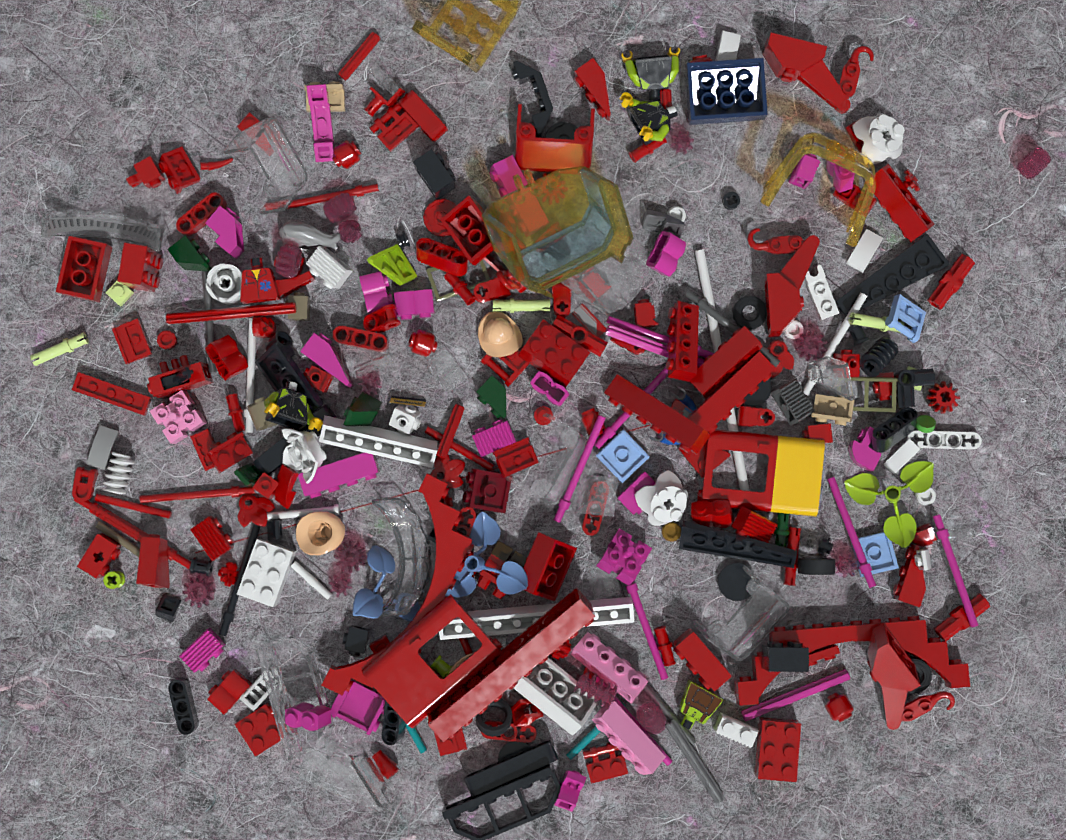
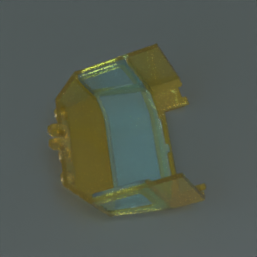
M585 166L558 169L534 181L531 171L527 169L524 171L525 179L528 182L525 186L521 177L516 174L513 176V180L517 190L492 201L482 214L493 250L517 281L530 291L538 292L550 298H553L552 294L546 289L610 257L622 264L628 245H631L633 240L618 185Z

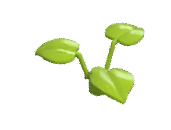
M918 461L905 466L901 471L900 479L906 485L899 487L892 485L881 492H878L880 486L878 479L870 473L858 474L845 480L844 484L849 496L858 504L871 505L875 502L876 495H885L886 500L893 503L896 516L887 518L883 527L884 533L890 541L902 548H906L915 537L916 522L908 513L899 515L897 502L901 498V490L908 487L915 493H923L929 490L933 483L934 464L928 461Z

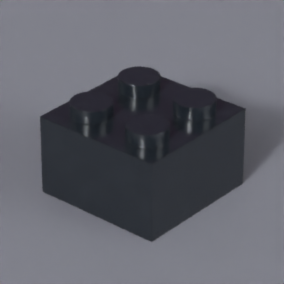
M430 149L413 161L415 170L436 200L455 189V175L449 167L447 169L444 167V160L439 152L434 153Z
M767 641V645H762V669L769 672H809V648L803 646V643L798 641H787V645H783L779 641Z

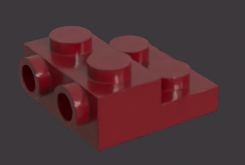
M472 468L471 472H468L466 476V483H469L468 490L463 493L465 506L505 513L512 476L509 475L503 478L500 473Z

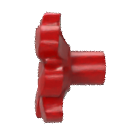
M909 169L905 170L906 176L903 183L907 188L911 187L916 192L919 191L920 187L917 183V177L913 176Z
M227 562L226 567H221L218 571L220 581L224 582L225 586L230 587L231 584H235V577L238 575L236 563Z

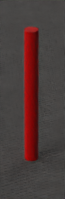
M429 426L424 432L438 441H441L443 434ZM455 441L452 442L451 449L491 471L494 464Z
M98 493L95 496V501L168 519L172 515V511Z

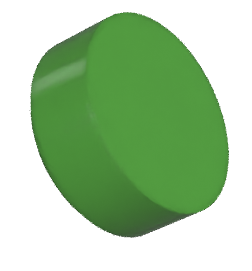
M921 415L917 418L916 428L923 433L934 431L936 425L934 418L928 415Z

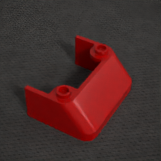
M518 104L515 160L520 170L575 174L587 173L591 168L595 109L591 108L589 126H580L575 130L574 140L535 137V127L531 123L521 122L522 104Z

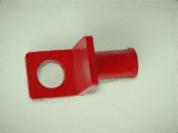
M371 86L369 89L375 93V97L364 107V110L373 117L383 104L393 107L406 91L399 88L388 101Z

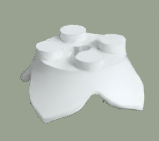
M879 113L876 116L861 118L852 125L856 137L864 142L861 152L866 165L881 163L888 157L896 159L901 155L905 130L894 118Z
M288 428L281 429L284 438L290 443L285 447L282 463L294 470L302 469L301 472H303L304 480L307 484L310 483L316 470L321 466L322 461L326 459L325 452L317 442L318 437L313 431L301 432Z
M669 470L664 471L658 476L654 486L642 487L634 494L637 505L648 514L647 519L654 526L679 521L689 501L688 492L683 489L681 481Z

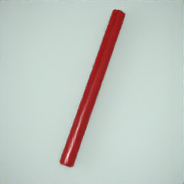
M289 302L167 313L166 323L178 324L296 313L297 307L296 303Z

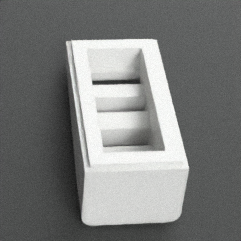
M266 669L239 700L254 712L277 687L280 681ZM264 677L273 683L271 687L263 680ZM259 682L267 689L266 693L257 686ZM252 690H257L262 695V697L259 698L258 696H256L252 692ZM248 695L257 701L255 705L247 698Z

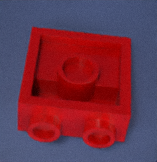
M268 702L234 724L255 757L289 735L287 725L284 721L279 720L277 717L278 711L274 705H270Z

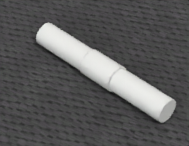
M297 561L291 565L305 581L327 600L333 595Z

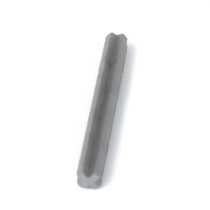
M674 719L669 720L665 727L714 802L716 804L721 803L725 796L676 721Z

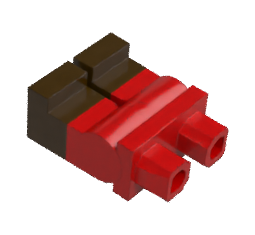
M498 540L485 566L501 570L502 565L507 561L513 549ZM515 551L509 561L516 562L524 568L527 557ZM482 570L477 586L486 590L490 582L496 584L499 573ZM496 587L492 595L502 599L505 593Z

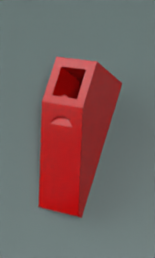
M592 58L575 70L574 81L579 88L583 87L586 91L585 96L590 103L594 102L597 106L596 111L600 117H605L609 121L611 112L605 73L595 59Z
M911 544V547H908L905 553V558H907L905 565H902L899 571V583L893 589V599L920 607L926 586L923 570H919V566L917 567L914 557L917 555L916 550H919V546Z

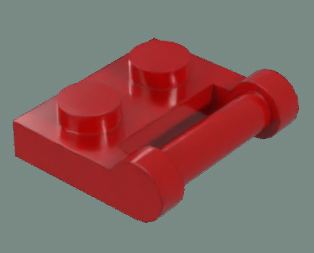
M520 350L508 356L498 357L514 371L511 376L491 359L492 356L488 354L480 361L505 381L504 384L508 387L529 365L527 361L518 356Z

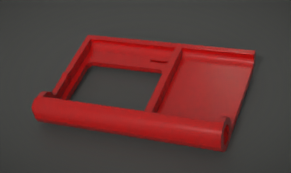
M450 594L362 670V673L405 723L413 729L502 653L501 648L503 646L497 638H490ZM458 617L481 641L482 646L445 678H440L419 655L418 650L452 620Z

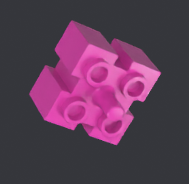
M619 528L611 538L606 551L602 554L596 567L608 574L611 571L617 573L616 579L630 586L636 579L642 568L641 565L646 561L652 548L640 540L634 543L631 541L632 536Z

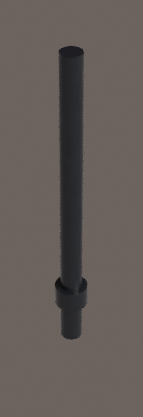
M254 523L227 610L224 611L222 616L223 623L219 632L222 636H227L230 623L234 620V610L239 597L237 592L261 527Z

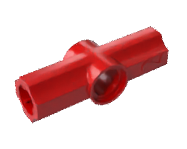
M964 254L958 257L952 267L938 281V286L927 299L929 304L939 310L945 306L952 294H955L964 283L963 279L975 265L973 259Z
M557 315L552 326L598 357H601L608 342L588 332L584 327L578 326L560 315ZM581 331L585 337L583 340L577 341L574 338V333Z
M980 593L970 599L976 618L991 607L987 599ZM963 605L953 609L949 613L950 616L934 628L936 634L943 641H948L960 630L970 627Z

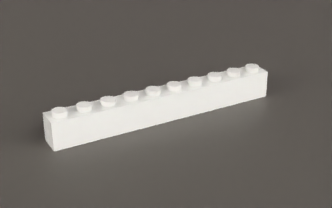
M631 597L588 600L592 604L596 616L589 626L634 622ZM557 603L467 611V613L488 636L522 633ZM458 617L439 632L440 640L476 637Z

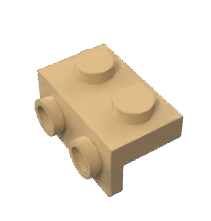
M335 81L329 82L326 86L331 112L345 111V88L343 84ZM319 82L309 83V85L321 84ZM304 85L306 91V111L311 112L308 103L307 85Z
M816 394L813 408L815 412L811 414V417H816L815 421L827 423V419L835 420V424L846 426L847 422H852L855 400Z

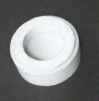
M794 320L784 331V334L789 339H797L803 333V326L799 321Z
M931 487L926 492L915 493V499L921 505H930L936 498V493Z

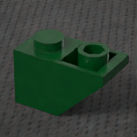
M186 235L167 249L184 270L209 272L212 269L208 264L210 259L204 252H199L201 248L194 239L190 240Z
M492 375L476 391L479 395L477 399L484 406L488 403L493 408L491 412L498 419L500 417L505 419L507 417L506 388Z
M362 392L358 398L354 397L350 406L347 407L343 415L346 417L343 425L370 426L383 402Z

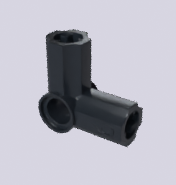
M933 368L906 369L897 371L894 374V378L898 379L896 389L897 408L915 407L914 386L934 385L935 373ZM903 373L906 374L908 378L905 384L901 381V376Z

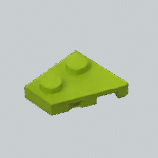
M398 244L367 259L368 263L399 286L417 277Z

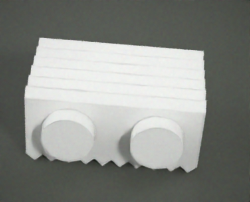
M318 246L306 262V265L310 267L309 271L313 275L324 279L323 284L330 289H340L353 271L325 246Z
M721 712L714 726V731L717 734L723 735L728 739L730 738L749 748L753 747L759 732L756 727Z

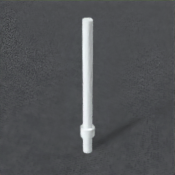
M860 293L815 370L811 371L807 377L809 380L802 390L807 396L815 383L819 382L822 371L850 326L848 319H854L849 317L850 313H858L867 296Z
M249 318L247 389L246 409H244V417H246L245 433H253V421L247 407L254 403L256 337L252 333L253 318Z

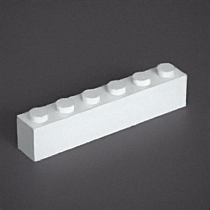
M324 415L319 442L433 468L438 441L373 426L343 425L345 420Z

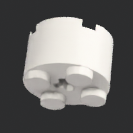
M219 264L209 271L206 281V289L210 296L226 305L240 302L242 271L230 264ZM226 281H229V282H230V283H229L230 286H229L228 288L225 287V286H226V284H225Z

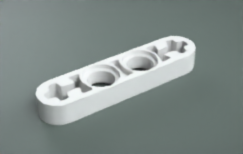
M913 431L905 437V442L910 437H913L914 434L917 438H924V441H917L915 444L919 448L972 450L980 447L982 442L980 435L975 432L932 431L930 433H923L921 431ZM932 434L938 437L936 445L929 443V437ZM950 435L957 437L958 441L954 446L948 443ZM971 436L973 439H976V443H973L972 446L971 443H962V439H970Z

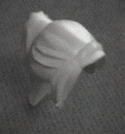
M299 219L287 220L279 229L281 241L291 250L300 253H307L309 251L308 249L301 248L303 245L332 247L336 250V243L341 237L340 233H325L312 227V224L303 223Z

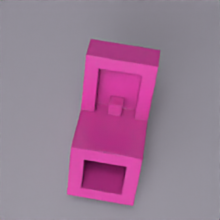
M870 426L860 430L857 436L858 442L855 440L850 441L848 451L851 460L856 465L868 471H874L882 454L868 447L874 430Z
M566 771L554 805L572 812L577 804L580 791L585 784L586 776H583L578 771Z

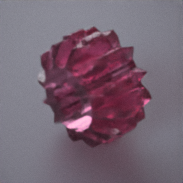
M1041 147L1034 148L1018 163L1017 169L1019 173L1026 179L1034 178L1050 163L1051 157L1048 155L1049 153Z
M341 193L331 198L323 206L324 214L331 223L340 222L348 218L357 209L353 198L348 193Z
M284 244L280 247V251L277 252L275 270L283 277L293 278L298 274L302 264V250L299 247H295V245Z
M806 330L805 334H799L801 340H795V343L800 345L795 348V351L801 350L802 352L798 356L801 358L806 355V362L810 358L813 362L817 361V356L823 358L822 352L828 350L826 347H823L828 341L821 340L824 334L817 336L818 330H814L812 334L810 330ZM813 342L815 344V346H813L815 347V349H809L808 346L810 344L808 343Z
M350 540L349 547L345 542H342L344 550L340 547L336 548L341 554L334 555V558H340L341 561H338L336 565L343 564L341 571H345L348 567V572L352 573L354 567L358 572L360 571L359 565L365 566L366 563L361 559H367V555H361V552H364L366 549L365 547L360 550L358 549L361 544L360 542H357L353 547L354 542ZM349 551H350V554H352V553L355 554V557L353 558V560H354L353 562H351V560H347V558H346V557L349 556V554H348Z
M197 575L196 580L190 577V583H184V587L188 589L182 591V594H188L184 601L186 602L191 599V607L197 604V608H201L203 604L208 606V599L214 600L215 597L210 593H215L216 589H210L214 582L212 581L207 584L208 577L202 579L201 575ZM197 588H201L200 591H201L203 594L197 595V594H198V591H196V589H197Z

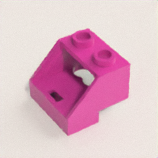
M219 206L205 224L220 235L215 242L235 259H238L244 252L242 224L238 221L240 217L230 208L226 207L224 209Z

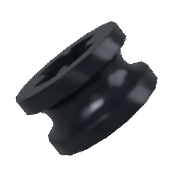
M736 192L725 194L722 200L724 208L727 210L736 209L740 204V196ZM734 197L736 204L729 205V201H726V198Z
M402 231L400 235L398 233L395 234L402 250L406 246L411 247L405 231Z

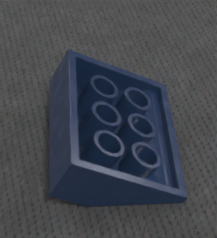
M764 58L687 63L689 125L765 120L768 112Z

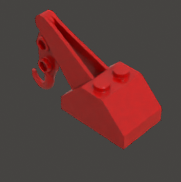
M770 33L765 42L762 55L775 76L781 78L784 82L799 80L838 113H846L851 106L849 98L856 91L860 75L859 54L866 52L870 56V61H873V51L867 46H859L854 49L851 58L843 67L838 84L823 62L827 46Z
M467 196L440 220L471 264L477 265L484 259L497 271V277L502 284L510 290L516 288L522 293L529 287L499 247L504 242L499 227L473 197ZM493 250L496 251L509 270L506 271L490 255Z
M755 228L750 231L747 238L751 248L772 254L795 253L780 273L766 274L764 280L768 337H780L797 318L802 308H804V298L800 296V288L820 244V240L815 235L809 236L806 240L800 236L792 235L772 237L762 243H756L753 240V235L759 232L760 228Z
M884 623L873 629L867 652L869 658L867 663L871 668L869 673L872 679L881 684L885 720L889 729L896 730L900 727L901 721L909 722L929 712L943 698L950 700V704L946 709L950 710L953 708L955 698L947 691L923 695L905 704L907 692L921 686L916 665Z

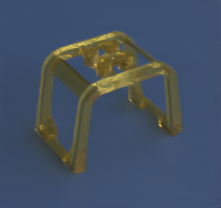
M447 0L430 27L417 19L412 30L425 41L432 42L451 56L460 60L470 70L477 73L512 23L522 0H488L507 12L500 25L492 22L489 15L475 10L472 4H464L460 0ZM454 6L463 11V15L468 18L466 25H464L462 20H455L448 16ZM444 22L450 25L456 34H462L467 37L471 44H479L484 47L476 60L466 50L458 45L455 47L436 34ZM477 23L483 29L489 28L494 31L489 41L482 38L479 31L474 30L477 27Z
M807 133L797 140L767 180L760 201L762 204L770 206L784 181L802 156L806 154L818 155L854 172L865 179L857 204L846 226V232H848L846 244L855 247L858 244L876 189L875 166L870 158L853 148L847 147L822 134ZM814 142L819 143L825 146L826 148H823L819 145H815Z

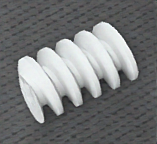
M112 452L111 454L116 459L109 460L114 466L107 467L112 473L105 474V477L110 480L103 482L107 486V489L103 490L116 494H126V490L122 487H127L129 484L124 480L131 478L126 472L133 471L128 465L135 464V461L130 458L131 456Z

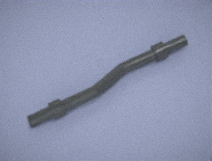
M690 290L687 292L685 297L698 305L700 311H705L731 333L739 329L708 305L709 302L704 298H699ZM765 346L759 350L775 367L781 362L769 353L770 350Z

